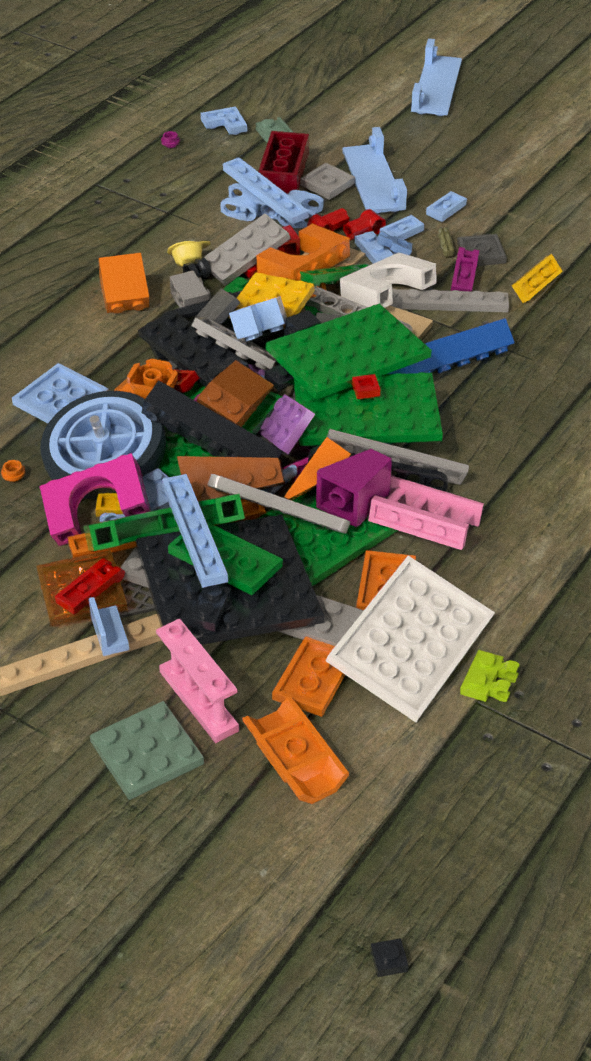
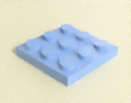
M58 363L13 396L12 403L25 412L49 423L58 411L72 401L92 393L109 391V389Z

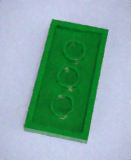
M206 522L227 571L228 584L253 595L282 568V558ZM179 535L168 545V553L193 565L183 537Z

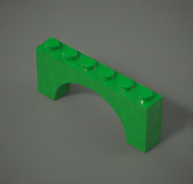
M240 494L198 501L206 522L215 525L245 519ZM171 507L83 526L88 550L90 551L120 546L136 541L137 538L180 531Z

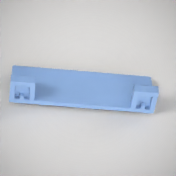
M428 38L426 44L423 71L419 83H415L412 91L411 112L443 116L448 115L462 58L437 56L438 46H435V39Z
M373 127L372 135L369 136L370 145L342 148L351 175L355 177V185L365 210L372 209L377 214L406 210L407 188L403 179H394L383 154V133L380 127Z

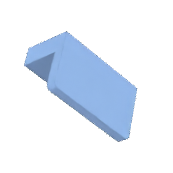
M89 598L91 619L103 656L128 651L129 643L116 605L98 609L95 598Z

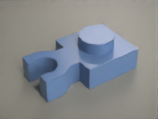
M382 230L380 231L377 238L378 244L389 247L393 254L403 253L410 256L412 252L411 243L396 236L392 237Z

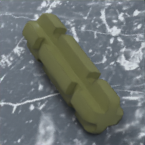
M446 227L444 229L440 228L438 230V237L445 257H453L455 255V248L449 229Z

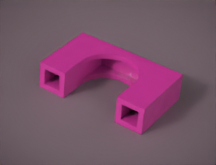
M132 453L121 455L105 463H98L94 467L74 472L58 480H51L47 484L40 486L50 535L58 546L67 544L68 537L81 534L77 509L82 498L92 490L98 488L116 490L120 508L125 517L151 511L140 466Z

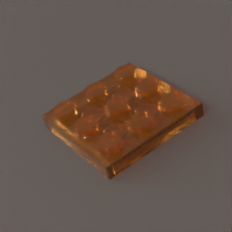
M111 550L36 565L51 627L91 618L89 604L73 615L56 603L55 595L102 558L111 561L112 566L115 567ZM121 582L113 583L95 598L98 609L116 605L118 612L128 610Z

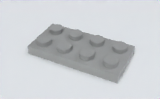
M263 214L204 258L211 267V274L226 286L257 263V254L270 247L277 249L291 238L285 229L267 214Z
M206 316L195 318L192 324L197 329L196 333L205 338L209 336L215 338L216 344L225 349H228V347L235 349L236 355L246 360L248 358L256 361L255 365L267 371L280 364L266 349L250 340L245 341L244 338L237 339L235 332Z

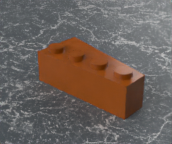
M177 456L181 475L187 474L197 501L230 495L207 486L211 474L259 490L286 484L279 458Z

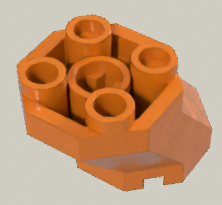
M149 359L146 360L145 365L140 366V363L134 364L127 375V379L116 387L114 391L130 392L145 399L158 380L174 388L178 381V374L175 369L174 371L172 370L170 362Z

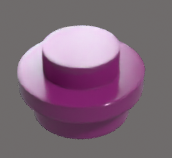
M168 131L163 134L161 143L167 148H174L180 143V138L176 132Z

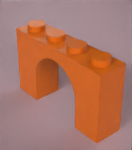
M311 224L299 231L300 250L309 253L308 255H290L270 247L256 255L257 273L301 281L300 271L331 268L350 257V239Z

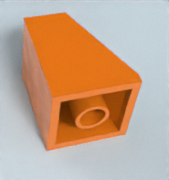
M141 253L99 258L100 283L107 313H121L126 310L139 311L149 308V293Z

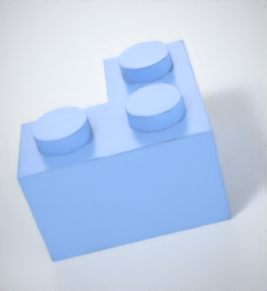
M281 296L229 313L237 339L244 338L245 341L262 336V331L270 329L271 332L284 329L283 324L286 323L287 318Z

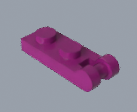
M459 247L450 291L472 292L480 250L473 249V251L465 250V247Z

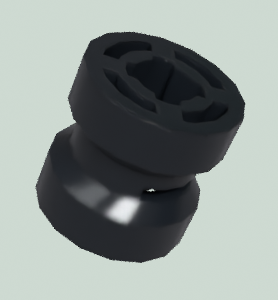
M204 257L196 259L194 263L188 262L183 265V273L194 271L196 276L202 279L211 276V267Z

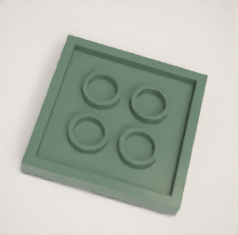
M164 701L90 735L92 745L128 800L204 764V757Z

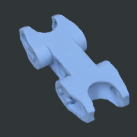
M240 183L230 185L228 188L229 198L221 201V212L238 220L252 221L256 217L267 214L271 219L278 220L282 226L291 225L292 228L307 227L308 222L304 220L292 225ZM234 189L240 190V191L242 192V195H241V196L236 195V194L233 192V190H234ZM292 190L288 194L309 211V217L323 210L324 199L316 194L300 190ZM314 200L319 206H309L308 202ZM226 204L236 206V210H228Z

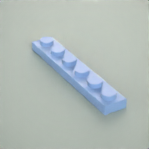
M238 157L223 163V171L292 225L309 218V211L241 158Z
M187 474L163 478V489L202 588L227 583V571Z

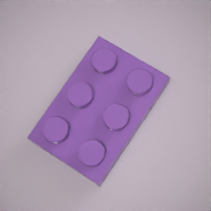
M284 394L275 403L274 411L270 418L265 419L259 433L279 449L289 454L315 414Z

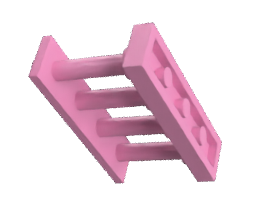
M392 476L390 495L387 499L376 495L373 497L368 521L462 550L465 546L469 524L477 527L480 525L484 503Z
M180 619L156 629V634L171 651V660L159 665L160 673L215 744L239 732V724L224 707V699L237 693V688Z

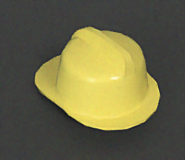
M184 241L170 246L167 253L173 256L178 266L183 267L184 264L188 262L194 263L196 259L201 258L202 250L207 248L211 242Z

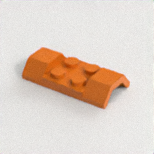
M291 696L283 701L277 711L258 720L250 716L243 717L244 724L257 740V745L284 783H288L299 800L310 804L320 801L336 793L348 778L349 772Z

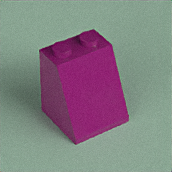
M369 449L320 468L317 471L316 507L328 514L350 521V525L357 528L369 516L373 497L376 495L387 498L390 495L392 458Z

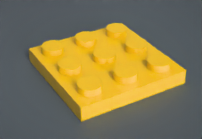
M255 273L237 297L240 304L234 311L281 296L287 318L301 312L315 291L314 284Z

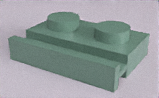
M277 117L275 121L273 119H265L255 123L256 131L267 143L271 131L293 132L280 117Z

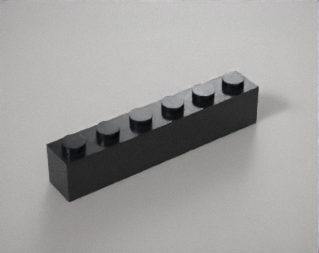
M159 380L144 400L141 413L148 419L161 423L169 431L185 437L190 443L199 445L213 456L281 458L283 451Z

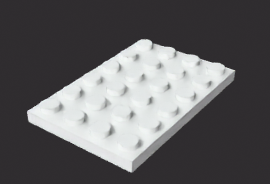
M407 556L330 652L326 662L414 722H417L492 619L495 612L421 563Z

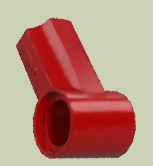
M341 208L324 216L319 214L313 215L309 219L307 226L315 224L334 231L348 223L350 217L347 211Z
M367 209L361 214L360 218L344 224L343 231L351 241L355 239V236L365 232L373 231L375 234H379L380 228L386 226V221L372 209Z

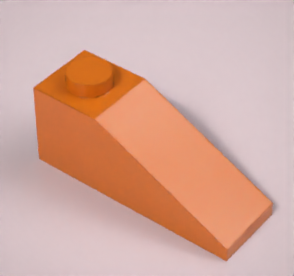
M326 437L284 498L292 501L317 487V471L320 468L349 458L351 453Z

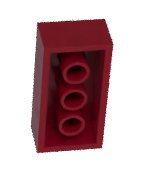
M271 131L258 172L286 194H289L292 190H299L300 178L303 176L309 156V134Z

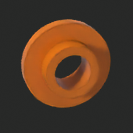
M18 460L5 462L1 470L3 479L11 482L22 479L26 473L25 467Z

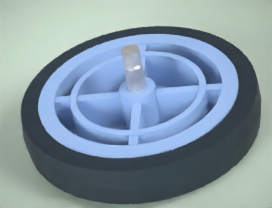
M101 391L85 395L63 407L46 426L40 446L43 464L50 478L58 480L74 472L94 467L98 463H105L121 455L132 453L140 466L143 477L157 469L164 457L166 450L164 426L161 423L148 419L141 413L145 399L136 394L124 391ZM98 488L92 490L83 498L97 499L98 494L117 492L111 488Z

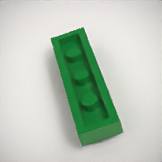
M364 263L300 271V280L312 283L314 286H320L322 282L336 284L340 278L369 265Z

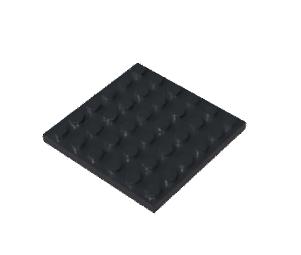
M283 515L215 525L283 559L282 568L253 595L228 583L217 584L218 586L231 588V597L216 631L189 626V617L203 588L194 566L168 553V545L181 535V532H171L136 539L137 552L161 627L180 619L201 645L324 623L325 615Z

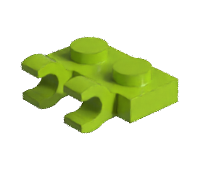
M478 650L461 685L460 695L484 702L490 696L499 701L507 702L510 696L508 690L511 682L515 683L519 675L517 672L519 663L512 660L503 663V656Z

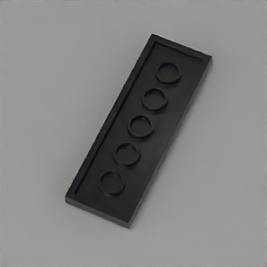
M174 310L165 313L160 318L138 329L140 338L182 370L195 371L199 377L197 381L204 387H207L216 376L235 360L249 368L245 361L230 350L216 344V340L212 337L205 338L196 333L197 329L192 326V323Z

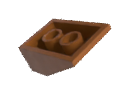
M235 360L207 385L197 397V402L242 427L273 389L274 385Z

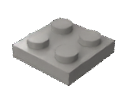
M328 163L321 165L300 178L301 186L329 200L355 184L354 176Z

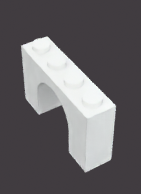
M396 253L340 278L341 297L366 307L380 303L385 308L393 304L392 284H404L421 290L436 284V263L403 253Z

